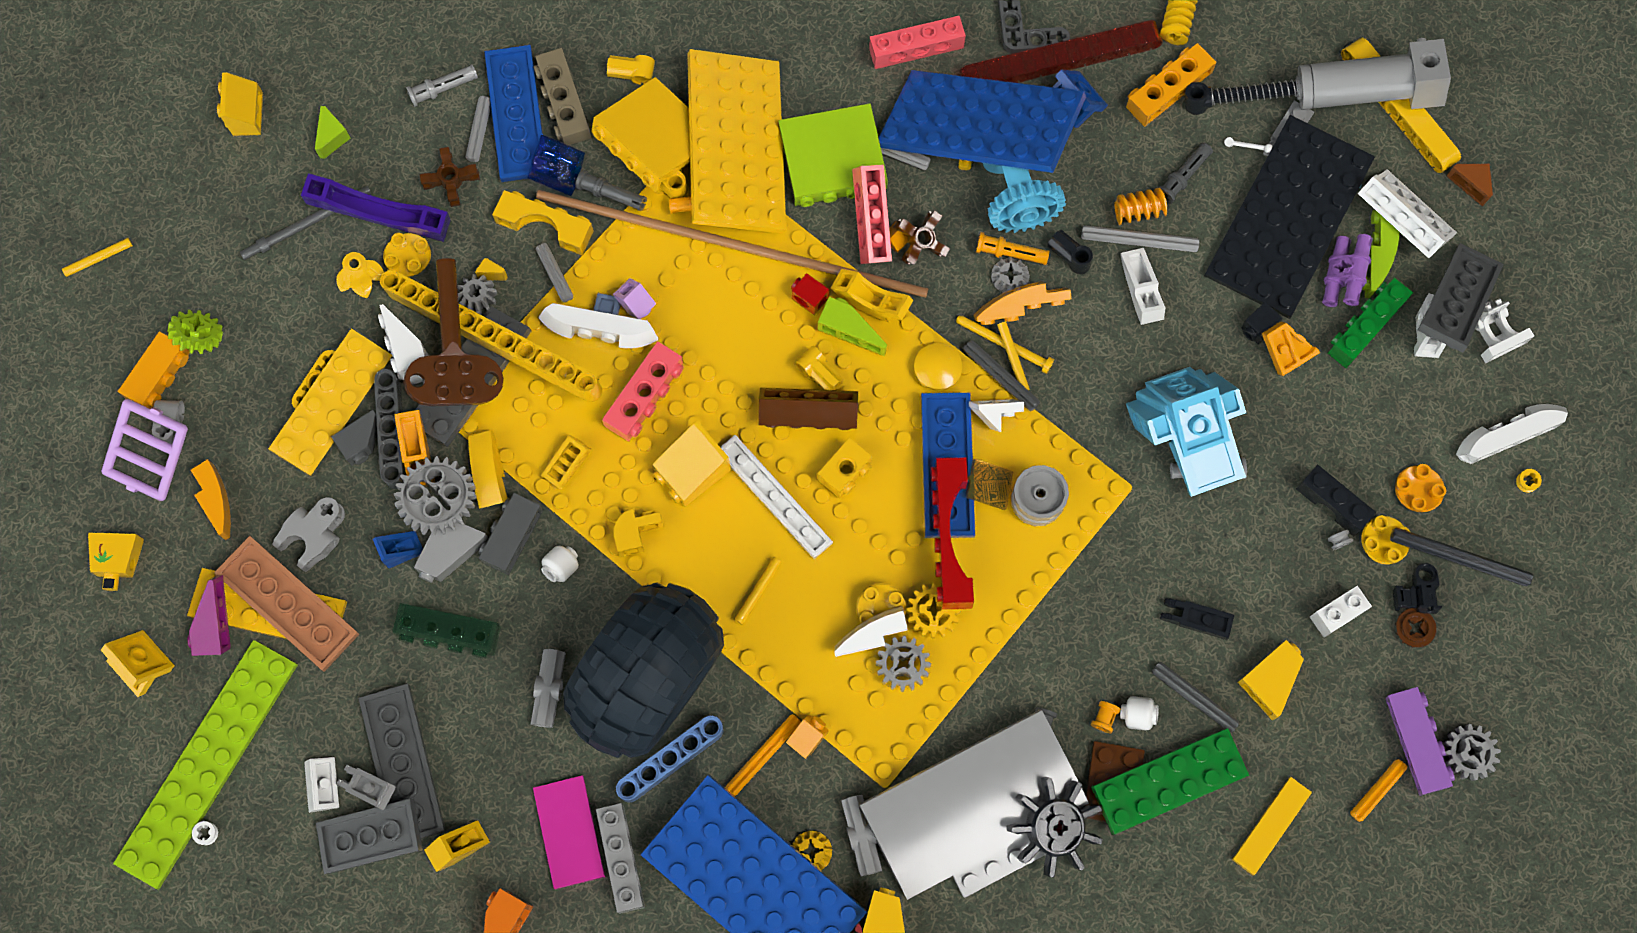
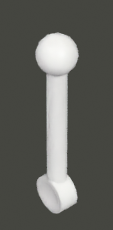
M1231 137L1226 138L1224 141L1227 147H1232L1233 145L1264 150L1266 153H1270L1273 147L1271 144L1264 146L1234 141Z

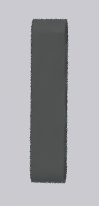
M382 369L376 373L374 378L380 476L388 487L397 489L396 483H404L400 475H406L405 466L402 463L397 427L392 433H386V429L390 425H396L394 414L403 413L401 383L392 370ZM393 379L391 385L383 387L384 381ZM394 402V406L391 409L384 410L387 403ZM397 448V453L394 456L387 457L390 449ZM392 472H399V476L395 480H389V475Z

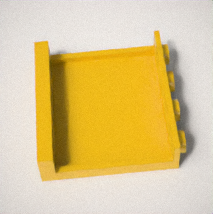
M656 77L605 109L593 119L591 132L594 137L603 142L614 156L620 158L630 171L637 174L643 183L656 193L659 192L662 181L690 163L689 108Z

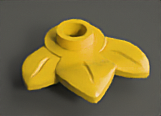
M351 252L343 258V269L338 273L336 282L341 292L352 288L361 297L368 298L372 290V281H380L384 271L376 261L366 260L362 254ZM358 260L359 265L356 268L350 267V262Z

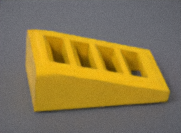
M568 435L541 476L559 489H562L592 449L574 436ZM571 446H574L580 451V453L577 455L569 448ZM565 453L575 459L573 463L563 457ZM558 462H562L564 465L569 467V469L565 471L563 468L557 465ZM554 469L563 475L562 479L556 477L551 471Z

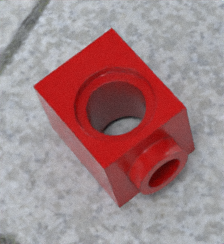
M807 273L802 279L800 277L797 278L791 286L792 299L814 316L829 298V289Z

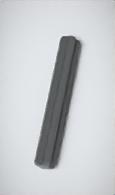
M971 340L964 346V352L1014 398L1024 402L1025 408L1029 411L1037 408L1040 401L977 343Z
M1162 662L1157 663L1152 670L1156 677L1223 728H1228L1231 733L1236 730L1240 722L1165 664Z

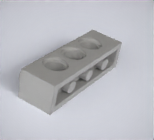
M620 803L596 809L617 913L621 914L645 908L624 805Z

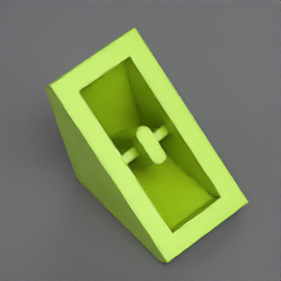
M321 106L315 151L320 158L325 159L351 138L347 130L326 106Z

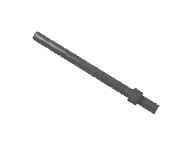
M368 186L357 190L368 195L372 194ZM321 209L267 238L262 237L256 240V244L240 251V254L246 260L259 252L265 253L271 249V246L336 212Z

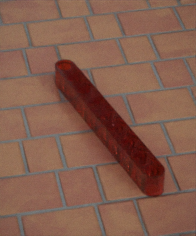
M1149 20L969 64L962 67L959 73L960 76L1018 83V81L1024 82L1040 78V75L1044 77L1056 74L1060 70H1073L1085 67L1084 64L1089 66L1107 61L1106 59L1109 61L1129 56V53L1133 55L1150 51V48L1154 50L1159 48L1163 41L1156 21Z

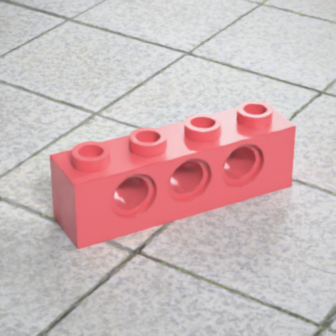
M955 16L870 36L869 50L874 68L878 69L963 49L966 35L960 16Z
M884 165L854 168L852 172L860 263L892 261Z
M657 341L602 419L604 426L628 442L632 437H636L643 427L642 422L646 416L649 418L656 409L655 404L660 397L664 398L670 389L669 384L672 379L678 378L684 368L682 356ZM658 369L665 371L661 377H655L653 373ZM643 389L651 390L650 395L646 397L640 396L639 393ZM630 408L638 410L636 415L632 417L626 416L625 413Z

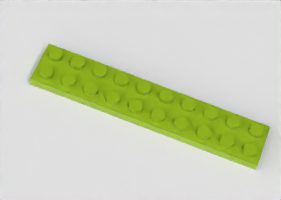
M252 641L114 861V865L153 888L160 889L191 839L194 826L201 822L298 664L259 642Z

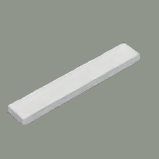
M736 435L720 447L729 457L730 467L813 559H816L833 544V541Z

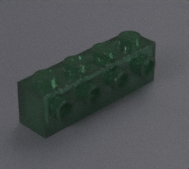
M400 603L392 633L399 637V641L413 644L414 640L422 641L423 646L437 649L438 645L447 646V650L450 652L462 654V651L466 650L471 651L472 656L486 659L487 655L494 656L501 626L496 622Z

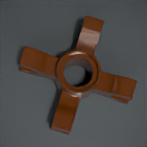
M449 147L440 148L442 165L439 166L437 173L420 174L421 184L424 190L442 185L447 190V197L451 207L459 206L460 199L457 189L461 186L462 181L480 180L479 171L476 164L457 168L453 164L452 153ZM450 174H454V175H455V176H454L452 179H450V180H446V179H445L446 176H448V175H450Z
M935 210L933 212L929 211L922 226L917 228L904 218L896 221L893 227L906 234L910 244L901 261L908 265H914L921 250L924 248L929 249L939 257L947 255L950 248L936 241L933 231L942 217L941 214ZM920 232H923L925 235L923 244L918 241V234Z

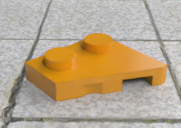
M1280 321L1262 333L1278 375H1286L1320 353L1319 349L1310 345L1302 335L1296 333L1285 322Z

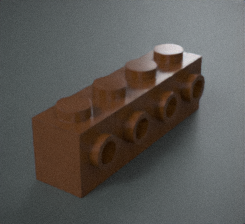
M760 388L759 425H765L770 428L789 426L791 428L857 429L858 391Z

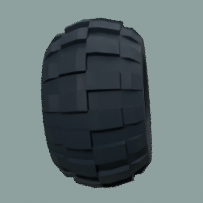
M656 582L639 587L620 606L584 654L563 693L564 710L571 716L569 723L583 741L597 751L616 758H620L622 754L630 758L645 755L655 746L693 696L723 649V629L716 623L719 617L704 599L688 588L672 583L665 587Z

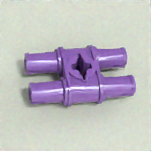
M1359 234L1357 236L1356 248L1352 255H1348L1352 240L1346 236L1336 237L1333 255L1328 259L1327 276L1324 277L1326 287L1322 303L1325 306L1336 307L1340 290L1347 286L1343 302L1350 306L1359 305L1362 287L1367 283L1368 265L1371 264L1369 254L1373 238L1370 235Z

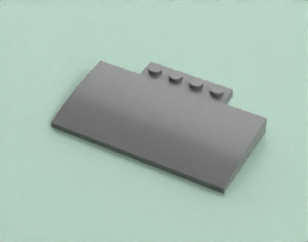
M1040 709L863 801L859 805L907 900L951 876L961 895L965 898L1046 855L1039 851L1026 864L1017 859L1021 851L1031 843L1027 833L1015 834L1006 830L1007 825L1014 823L1024 824L1027 821L1029 810L1019 804L1015 798L1017 794L1030 797L1036 804L1044 799L1041 778L1049 777L1052 778L1055 796L1063 798L1071 781L1078 782L1043 711ZM1082 788L1074 802L1078 808L1089 804Z

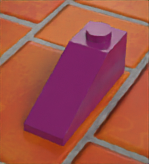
M217 575L208 580L188 635V646L191 648L192 656L221 655L231 649L223 575Z

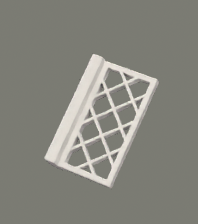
M1388 169L1379 175L1373 176L1358 193L1428 258L1457 234L1452 227Z

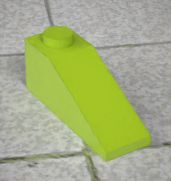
M838 297L835 299L828 298L818 320V330L885 356L887 344L846 300Z

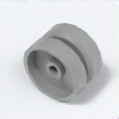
M1045 465L1032 466L1024 470L1017 478L1011 494V506L1016 516L1024 523L1032 526H1046L1054 522L1066 506L1069 496L1068 484L1063 475L1056 469Z

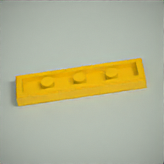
M1289 777L1232 860L1251 875H1255L1312 792L1292 777Z

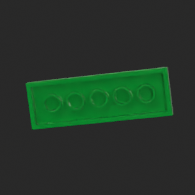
M1227 728L1094 785L1091 788L1098 805L1101 806L1102 814L1111 834L1115 835L1249 776V773Z

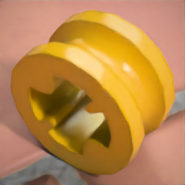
M1526 469L1516 478L1517 487L1526 493L1533 492L1539 488L1542 482L1541 475L1534 469ZM1531 476L1533 478L1531 481H1534V483L1528 486L1525 484L1527 481H1524L1523 478Z

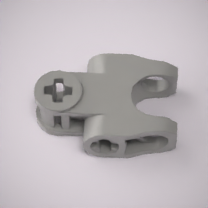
M328 497L319 500L310 512L300 507L283 523L272 545L278 550L283 551L293 541L304 540L306 549L298 560L297 566L304 572H307L319 561L326 558L337 546L339 537L333 531L344 520L345 510L336 500ZM329 508L333 511L332 515L327 513Z

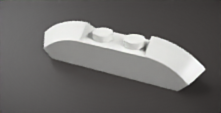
M555 303L547 306L538 317L550 330L567 338H572L574 334H577L585 339H591L592 337L601 338L602 341L607 343L618 341L620 348L643 347L659 340L648 321Z
M1539 404L1525 408L1526 417L1524 414H1520L1510 420L1511 423L1504 426L1503 423H1499L1489 428V430L1483 426L1474 430L1461 443L1456 455L1461 461L1473 464L1559 427L1566 421L1567 409L1552 404Z

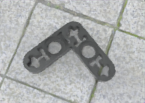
M998 0L1002 42L1006 52L1021 54L1060 51L1067 48L1070 41V33L1067 29L1053 27L1023 30L1020 0H1011V10H1008L1007 1ZM1009 17L1015 18L1017 24L1015 26H1008L1005 23V19ZM1015 32L1014 37L1015 41L1017 42V46H1012V43L1010 42L1011 33ZM1047 35H1049V40H1050V43H1049V44H1046V43H1047ZM1056 35H1060L1063 39L1062 43H1058ZM1037 36L1042 39L1043 43L1038 46L1033 45L1030 39Z

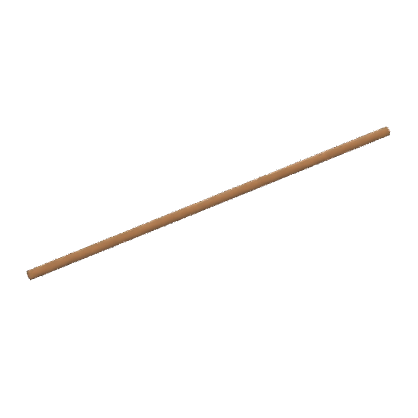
M542 190L537 192L536 198L539 200L838 275L841 269L856 271L874 285L924 298L927 297L928 288Z

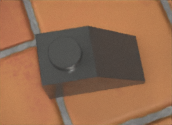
M371 410L331 436L351 466L364 463L369 458L368 455L373 453L377 436L376 413L374 410Z

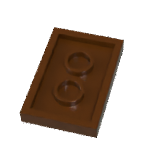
M1094 741L1086 790V798L1089 803L1087 805H1098L1091 788L1092 786L1143 765L1145 750ZM1102 811L1086 818L1106 822Z

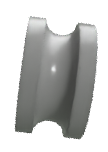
M1348 530L1328 538V541L1333 543V550L1353 542V539L1348 537Z

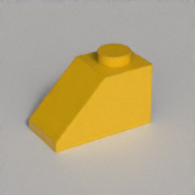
M477 820L439 836L424 851L435 871L438 872L456 864L489 844L490 841Z

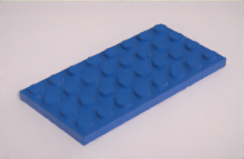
M911 70L878 139L880 147L884 149L1053 173L1086 96L1084 91Z
M709 774L641 854L643 858L730 933H850L867 913V910Z

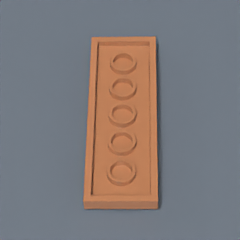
M251 536L214 572L216 575H223V581L324 672L359 635L355 629Z

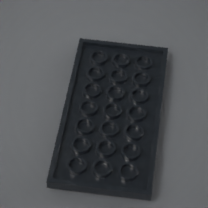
M1289 115L1204 276L1261 305L1266 302L1278 314L1290 319L1375 156Z

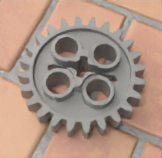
M438 456L435 457L434 463H430L427 457L425 458L424 465L416 461L417 468L415 470L407 467L409 475H400L404 483H396L397 489L401 492L394 493L395 498L399 500L394 504L397 509H400L398 511L400 518H404L403 521L406 525L412 523L413 531L421 528L423 535L427 533L428 529L431 530L433 536L436 535L437 529H441L444 535L446 534V527H450L455 531L454 523L458 522L463 525L464 522L461 517L471 516L467 508H475L471 500L477 498L475 492H472L476 489L474 483H471L473 480L471 475L466 474L467 470L464 466L459 468L457 461L450 465L448 457L442 463H440ZM442 476V479L439 482H431V480L434 477ZM424 481L437 496L440 495L442 501L451 509L446 510L436 497H431L428 489L421 485L420 482ZM453 492L459 493L456 498L448 499L449 494ZM416 493H423L421 498L412 499ZM433 509H440L437 515L429 516Z

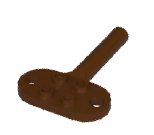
M452 258L436 260L442 352L436 356L419 357L409 365L404 375L403 383L405 390L412 400L426 406L481 405L489 403L498 396L503 388L504 377L502 370L494 360L487 356L468 355L462 351L456 260ZM419 375L423 379V386L414 387L410 382V377ZM485 375H495L497 379L496 385H488L484 380Z

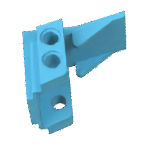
M1191 367L1184 368L1145 382L1146 388L1136 392L1137 400L1126 403L1132 423L1138 432L1154 445L1169 441V446L1191 497L1246 477L1228 419L1245 414L1246 410L1239 388L1216 372L1206 375L1201 369L1195 371Z

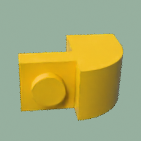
M632 508L624 512L617 519L614 526V539L619 557L644 552L640 533L664 527L660 512L646 511L641 513L640 517H636Z

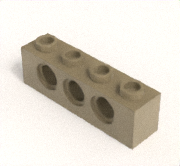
M562 48L535 56L538 65L533 67L537 79H543L544 85L540 86L544 100L548 98L551 105L547 106L551 120L556 118L558 124L554 126L557 139H563L565 146L591 139L590 130ZM553 76H559L556 80H550ZM559 96H566L563 100H556ZM567 116H572V117H573V118H572L571 120H569V121L563 120V119H564L565 117H567Z

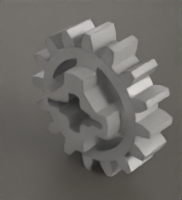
M903 636L901 642H898L894 637L892 639L893 645L885 643L884 648L886 651L878 652V655L883 659L876 661V665L882 667V669L877 671L878 676H885L882 681L883 684L889 681L892 683L891 690H894L896 686H900V691L904 692L905 686H909L910 690L913 691L915 688L914 683L920 686L923 684L921 676L928 678L929 673L924 669L931 667L930 662H925L930 654L922 653L924 645L921 644L917 647L915 645V638L909 643L906 636ZM907 648L910 649V651L900 652L898 649ZM888 656L893 661V666L889 671L886 665ZM910 658L907 665L908 669L902 667L897 670L899 660L905 661ZM917 658L920 660L919 672L914 667V661ZM898 676H907L909 680H899L896 678Z
M1468 724L1464 729L1461 726L1455 728L1456 733H1448L1447 736L1451 741L1443 742V745L1448 748L1445 752L1446 756L1449 757L1445 765H1453V774L1461 772L1460 779H1466L1469 776L1471 781L1478 780V776L1483 779L1488 777L1487 772L1492 773L1496 770L1492 764L1500 763L1495 754L1500 753L1501 750L1494 749L1493 745L1498 741L1497 739H1489L1490 731L1482 733V726L1479 725L1473 730L1472 725ZM1458 744L1459 748L1456 754V745ZM1471 749L1475 751L1472 756L1468 754V751ZM1461 762L1468 764L1470 768L1465 767Z

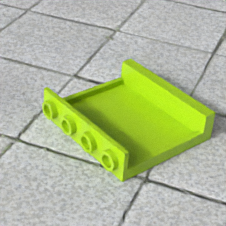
M871 103L779 120L795 206L809 207L814 202L819 201L831 203L838 198L846 196L849 199H853L855 195L852 169L860 166L884 165ZM884 165L885 186H886V189H887L888 178H887L886 169H885V165Z

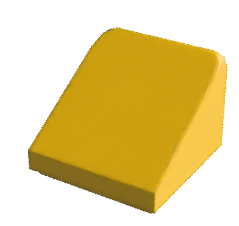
M484 258L475 271L478 279L482 275L486 276L487 280L506 281L508 278L505 269L488 258Z

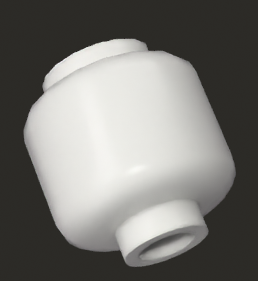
M555 546L542 559L543 567L541 570L550 581L565 582L579 567L576 559L578 555L569 546L566 548Z
M1131 696L1128 698L1127 704L1121 705L1120 717L1125 719L1126 726L1129 729L1150 730L1153 725H1157L1159 706L1155 705L1152 698Z

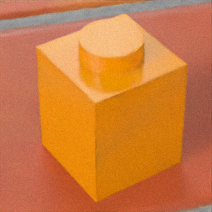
M809 715L803 719L786 743L806 759L818 747L829 730L820 718Z

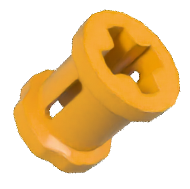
M1100 701L1098 705L1100 709L1095 721L1091 722V726L1111 734L1116 714H1119L1121 709L1111 703Z

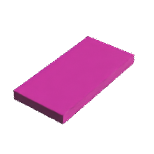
M584 776L534 787L533 791L553 888L556 890L604 878L605 873Z

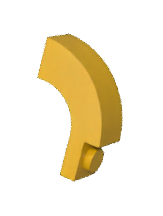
M846 269L840 270L830 288L840 298L846 300L858 310L890 322L891 318L903 320L913 302L909 295L884 290L869 282L859 272Z

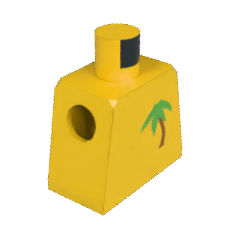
M89 533L90 571L98 577H103V590L118 591L119 577H133L144 539L137 534Z

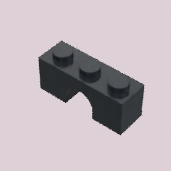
M1318 464L1296 488L1313 504L1321 503L1332 510L1336 516L1334 521L1345 530H1348L1353 537L1364 528L1376 513V511Z

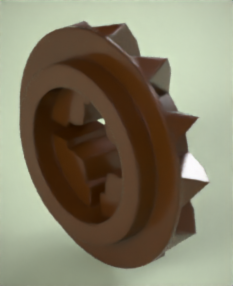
M1410 608L1402 612L1395 623L1396 635L1400 637L1402 643L1411 646V648L1424 647L1430 644L1436 635V623L1430 614L1417 612V608ZM1422 621L1419 627L1421 634L1416 632L1410 635L1412 627L1409 624L1414 625Z

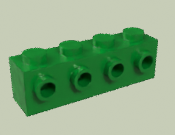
M1395 277L1389 284L1384 281L1375 292L1378 294L1376 299L1373 301L1369 298L1360 308L1363 311L1358 318L1354 315L1345 325L1349 329L1344 334L1339 332L1330 342L1334 346L1327 354L1347 369L1413 294L1410 289Z

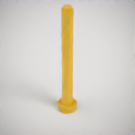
M962 315L957 317V324L1005 348L1001 335ZM1014 343L1018 356L1042 368L1041 372L1048 374L1055 359L1051 357L1045 359Z

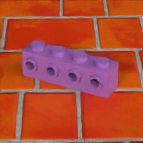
M1418 687L1388 695L1385 699L1419 796L1452 787L1451 781L1455 780L1451 767L1445 765L1443 756H1446V752L1442 742H1437L1434 732L1437 731V727L1433 717H1428L1425 708L1428 707V701L1424 692H1419Z

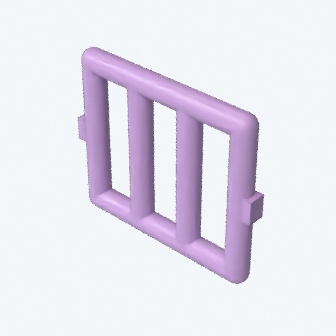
M125 399L122 402L101 470L102 474L126 485V489L131 492L139 491L154 499L164 501L169 491L188 427L163 415V411L155 407L149 409L130 399ZM130 411L176 431L173 444L128 425L127 421ZM123 434L168 453L166 466L164 467L121 447ZM119 456L162 476L159 488H154L113 469L116 457Z

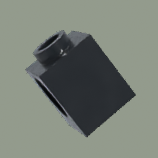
M1264 302L1244 321L1241 329L1247 339L1259 344L1264 340L1262 333L1282 321L1283 318L1270 305Z

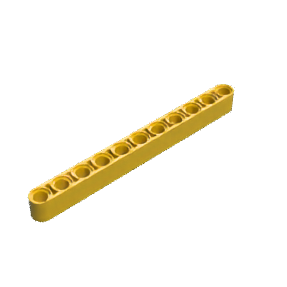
M388 270L381 275L380 284L391 299L440 324L438 292L395 270ZM459 304L460 332L465 338L585 401L594 402L601 397L602 387L592 372ZM529 353H533L530 357L525 358ZM553 363L549 368H545L548 364ZM568 374H573L570 378L565 379ZM593 384L591 388L585 389L587 385Z

